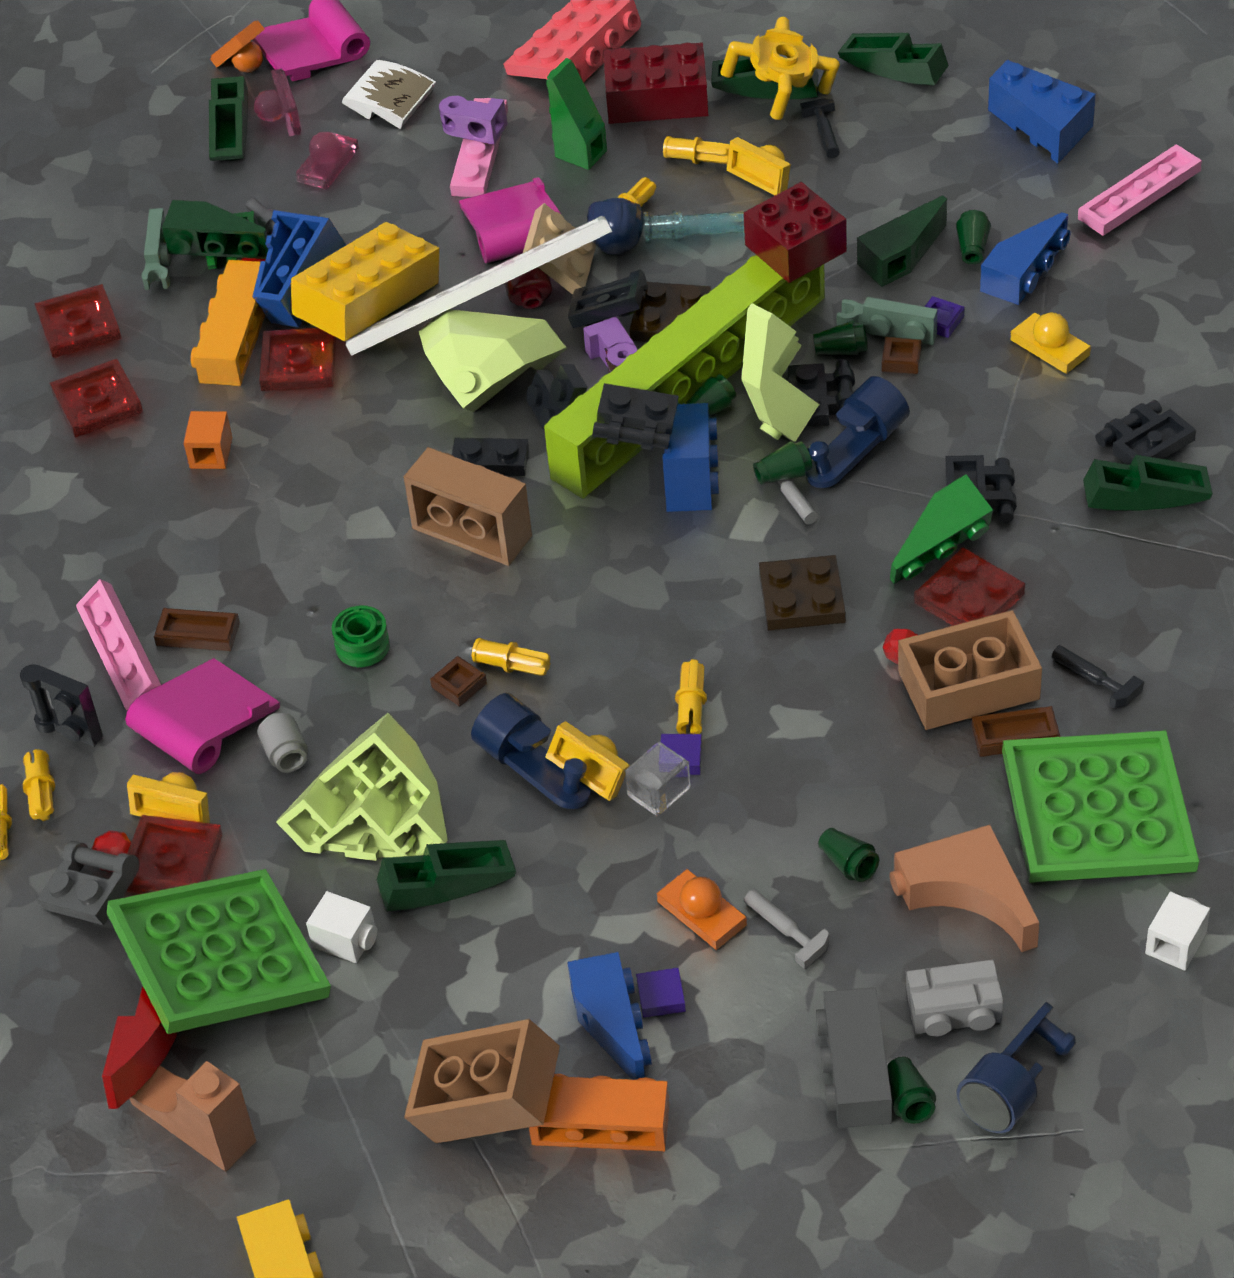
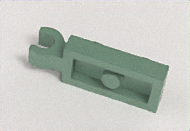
M163 208L149 209L144 249L146 264L141 275L145 290H150V284L153 281L162 280L163 289H168L170 286V278L165 266L171 265V254H168L162 230L165 221Z
M867 297L864 304L849 299L842 300V313L838 312L836 315L837 326L854 320L855 323L864 322L867 334L892 338L921 339L923 344L934 345L937 337V309Z

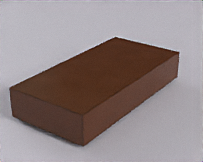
M163 608L154 634L156 646L231 651L240 624L238 613Z
M1052 706L972 717V730L979 757L1002 754L1003 740L1061 737Z

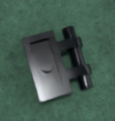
M845 359L838 360L835 364L836 370L833 373H825L824 363L788 366V382L819 404L805 427L829 425V415L836 414L844 406L845 400L854 393L852 387L855 385V374L850 368L849 361ZM827 391H838L836 396L827 397Z
M604 383L597 411V422L594 423L592 437L607 439V443L616 445L619 444V441L639 444L641 449L651 451L653 447L668 449L679 396Z
M1153 400L1146 405L1140 403L1130 410V414L1122 419L1115 418L1106 423L1104 429L1098 432L1095 438L1102 447L1113 442V454L1125 464L1130 465L1135 455L1165 459L1195 441L1196 429L1171 409L1158 415L1162 412V407L1157 400Z
M984 455L945 456L946 486L967 474L991 508L998 513L1000 522L1009 523L1014 519L1013 512L1017 507L1016 495L1012 492L1015 474L1007 458H998L995 461V466H984ZM985 485H993L996 491H986Z

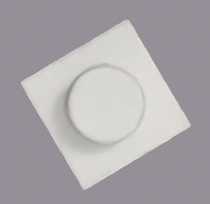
M328 891L325 892L306 922L312 948L356 964L363 952L373 946L377 937V927L375 926L370 906Z
M1169 892L1148 928L1145 954L1186 971L1207 934L1210 908L1200 904L1193 898L1182 897Z

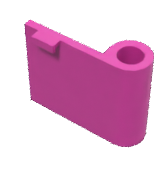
M312 0L309 6L308 18L264 27L265 30L253 39L280 77L290 75L292 82L310 78L311 70L358 60L368 52L370 47L369 37L339 0Z
M539 177L533 178L532 182L459 200L460 208L476 231L480 252L486 264L523 253L535 210L543 203L555 212L560 213L545 192L544 183Z
M213 658L136 698L130 705L125 719L129 728L195 774H202L216 763L220 755L223 738L278 710L280 702Z

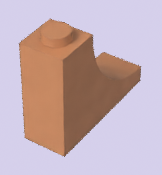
M990 825L895 853L894 871L890 872V881L896 896L903 895L909 910L931 906L965 909L982 915L1003 928L1016 942L1021 952L1038 947L1039 920Z
M208 1061L188 1080L159 1066L153 1076L130 1098L133 1106L225 1172L256 1142L240 1083Z

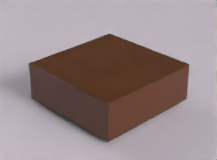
M885 337L882 372L918 374L922 340Z
M456 656L430 678L431 687L459 707L487 684L486 674L459 656Z

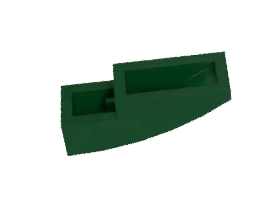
M852 33L838 51L839 58L860 69L895 81L912 84L935 85L949 66L942 43L913 44L909 33Z
M739 57L734 75L731 78L721 75L724 59L712 62V88L752 98L775 100L778 83L774 81L765 82L758 79L755 75L756 69L753 67L750 57ZM815 69L813 76L804 87L792 85L789 100L818 97L819 75L817 69Z
M244 76L212 78L211 100H209L210 161L243 159L248 124V89Z
M1135 455L1130 465L1094 459L1083 479L1088 508L1125 511L1165 509L1210 500L1213 495L1206 466Z
M506 840L426 844L423 855L383 858L376 880L387 912L414 909L462 898L515 877L516 869Z

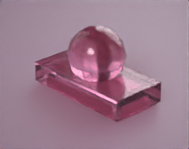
M282 68L272 70L274 90H264L258 94L254 102V111L265 122H276L283 117L289 137L299 135L301 126L298 110L285 71Z
M319 132L314 135L309 143L310 155L296 172L297 182L327 190L359 149L358 140L332 132Z

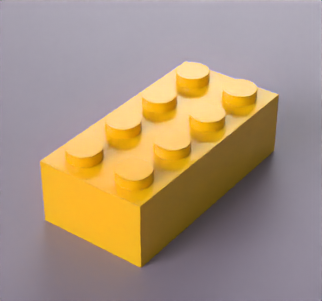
M385 222L292 277V315L343 341H347L439 283L440 248L421 237L398 228L394 224Z

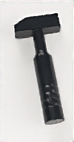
M821 98L800 103L803 118L816 115L818 120L817 128L827 157H837L840 151L830 121L824 114L835 111L834 100Z
M1058 645L1052 653L1051 658L1092 683L1103 685L1115 692L1111 696L1109 704L1114 709L1128 705L1143 691L1144 681L1136 676H1133L1124 685H1121L1108 677L1104 670L1061 645Z

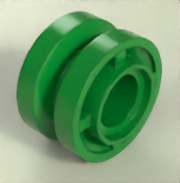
M364 605L353 606L343 610L335 617L332 623V635L336 654L343 663L352 667H368L380 662L387 655L390 649L387 624L384 615L378 609Z

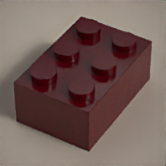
M703 42L603 50L608 124L709 116Z

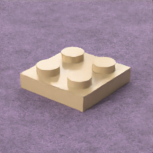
M543 203L535 210L523 253L571 231L575 227L567 222L560 213L555 212ZM589 242L538 268L573 294L575 289L586 286L596 244Z

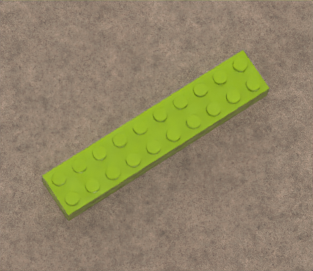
M757 255L750 257L743 266L733 274L725 277L722 283L708 294L703 295L696 304L683 314L678 315L670 325L660 333L652 336L649 342L634 354H630L623 363L609 374L604 375L597 384L583 395L578 396L571 405L548 421L544 426L550 479L584 499L643 450L639 444L619 441V444L616 445L607 443V439L592 437L594 423L597 422V411L604 383L679 396L678 404H686L688 399L709 376L715 377L721 374L728 379L743 366L747 310L751 303L774 314L791 327L825 298L824 265L788 283Z

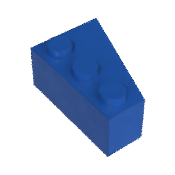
M1006 60L989 78L988 110L1013 130L1017 131L1020 129L1030 136V143L1035 147L1043 146L1051 153V159L1058 164L1093 127L1096 94Z
M273 210L271 219L274 222L272 235L267 236L265 243L268 252L266 260L260 263L252 297L271 323L299 327L303 320L292 315L291 278L346 246V243L329 218Z
M708 403L678 404L673 430L672 434H670L669 447L664 449L663 454L667 512L712 510V495L719 494L718 472H711V467H718L717 445H710L711 440H717V419L709 418Z

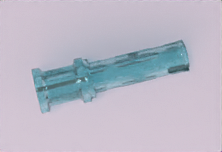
M673 210L671 214L650 215L649 212H643L644 241L646 244L651 243V240L673 238L674 242H679L683 240V236L744 232V222L742 221H744V212L747 210L682 215V212H678V210Z

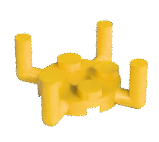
M782 16L777 19L774 29L767 30L766 34L761 37L759 35L756 36L753 44L732 41L725 55L721 75L731 78L734 75L739 56L750 57L751 63L756 69L755 75L758 79L765 82L774 81L778 83V91L770 116L775 120H781L792 92V85L804 87L813 76L815 69H820L824 71L818 91L822 94H829L840 64L835 58L819 56L812 43L808 47L802 42V35L790 30L789 19Z

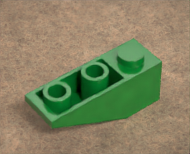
M566 58L549 73L546 82L549 93V113L552 122V140L554 142L555 157L589 170L607 152L605 123L573 61Z
M967 474L932 496L892 562L890 579L893 584L903 578L906 580L915 578L925 569V565L936 558L939 561L946 559L956 551L958 544L968 538L974 541L989 530L993 509Z

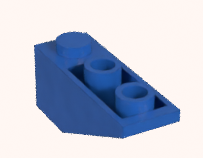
M1061 212L997 243L981 264L980 292L1019 305L1027 293L1031 294L1035 290L1042 273L1050 270L1059 250L1063 251L1067 247L1071 236V231L1067 230L1068 214Z
M619 952L567 962L578 1022L632 1080L644 1078V1066L652 1065L647 1039H638L637 1030L643 1029L639 1003L630 1004L628 994L635 993L630 967L622 969Z

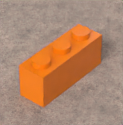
M554 1074L544 1125L529 1127L531 1144L535 1146L665 1151L670 1106L667 1081H657L647 1077L628 1080L612 1079L608 1076L582 1078Z

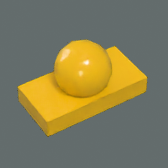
M739 137L730 141L726 171L774 196L788 188L791 164L785 161L784 153L774 145L757 147Z
M1034 312L1011 330V341L1065 374L1089 357L1091 351L1090 345L1069 333L1068 322L1061 314L1050 312L1040 316Z
M566 721L557 726L545 756L562 769L568 759L578 758L586 764L587 770L580 782L608 801L617 797L630 767V764L618 757L617 748L610 738L601 734L588 737Z
M171 772L163 777L161 781L133 774L127 782L130 814L202 833L210 825L207 793L198 791L192 777L187 774Z

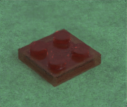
M103 284L34 303L53 358L122 339Z
M319 328L263 331L259 379L261 391L334 387L336 337Z
M117 358L49 383L52 394L75 438L144 413L141 402Z
M961 548L914 592V603L954 626L1006 612L1025 594V583L969 550Z
M142 815L127 854L135 855L138 858L140 864L139 871L126 891L149 893L206 881L223 836L221 826L218 824Z

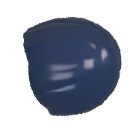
M610 198L590 204L587 222L600 216H605L612 232L594 240V243L601 251L609 255H620L637 245L644 226V216L639 204L624 198Z

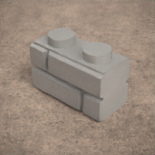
M993 959L906 971V998L911 1013L914 1034L927 1033L929 1036L937 1037L949 1033L951 1029L970 1027L973 1030L981 1031L991 1028L995 1023H1002L1003 997Z

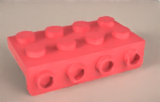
M571 0L560 11L553 14L552 19L541 29L535 31L533 36L523 46L514 51V54L503 64L507 75L547 79L549 73L568 58L573 61L584 83L604 64L603 50L620 48L640 29L641 19L634 0Z

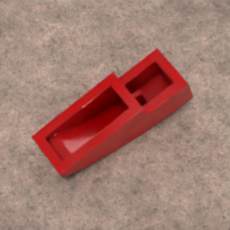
M144 987L141 990L135 1016H117L102 1074L109 1109H118L153 1076L166 1058L178 1033H166Z

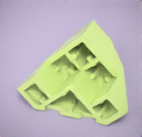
M751 303L747 310L742 382L759 420L763 422L759 429L776 440H779L783 435L796 442L819 406L817 402L782 378V375L802 345L797 342L799 340L795 336L797 331L774 314Z
M449 309L440 313L418 331L424 352L440 379L462 408L471 412H475L529 367L542 370L568 349L548 322L543 319Z
M389 713L361 734L329 764L276 821L304 852L321 854L323 850L345 853V857L376 861L378 857L423 855L426 844H440L448 841L437 781L417 743Z

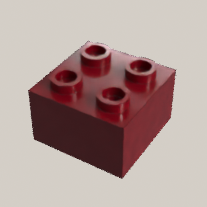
M802 181L744 212L745 246L788 283L847 252L846 218Z

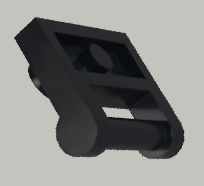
M640 269L631 272L629 277L590 289H587L585 286L575 289L568 314V319L573 329L584 325L587 327L615 316L626 317L640 309L643 291L648 289L644 272Z
M36 664L25 666L21 670V682L24 688L29 690L36 711L34 721L38 731L41 733L57 731L71 741H81L95 747L103 737V733L88 685ZM46 690L49 692L53 708H51Z

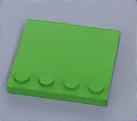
M1166 730L1003 740L1002 754L1029 883L1197 872L1199 858Z
M266 869L108 901L106 913L167 1034L329 998L331 985Z

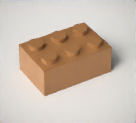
M427 447L404 475L411 524L414 530L507 566L513 562L532 537L526 483L520 482L516 478L504 476L481 465L472 464L449 453H443Z
M1013 610L898 640V672L925 730L1040 700L1042 667Z
M530 1019L425 1039L422 1042L404 1118L435 1143L544 1125L560 1045Z

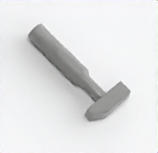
M790 480L777 481L781 486V492L806 524L814 523L818 518V514L794 482Z
M752 889L746 894L744 902L786 937L794 938L803 946L795 954V961L804 969L808 968L827 950L830 936L825 928L811 939L798 929V925L794 920L756 889Z

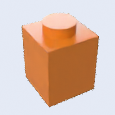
M227 411L190 412L184 438V447L190 469H226L233 438Z

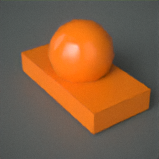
M258 20L253 21L212 54L210 60L217 68L231 57L234 67L240 72L250 73L258 70L263 62V52L251 40L264 31V27Z
M688 869L657 892V902L715 950H718L747 926L746 916L722 897L715 881L707 877H697Z

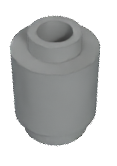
M274 713L266 717L259 725L257 734L271 765L283 773H290L300 769L307 761L308 747L295 718L287 713Z

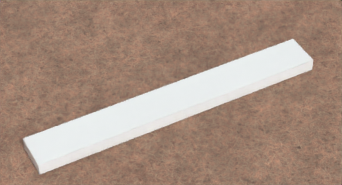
M600 216L369 326L347 340L346 346L352 356L612 232L605 216Z

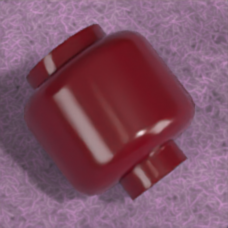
M538 267L504 283L510 302L517 306H523L526 309L539 307L551 295L552 291L550 276Z

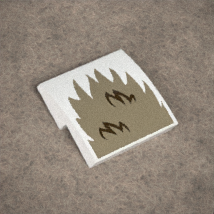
M376 60L346 94L342 103L369 120L374 114H377L401 129L433 91L436 81L406 66Z

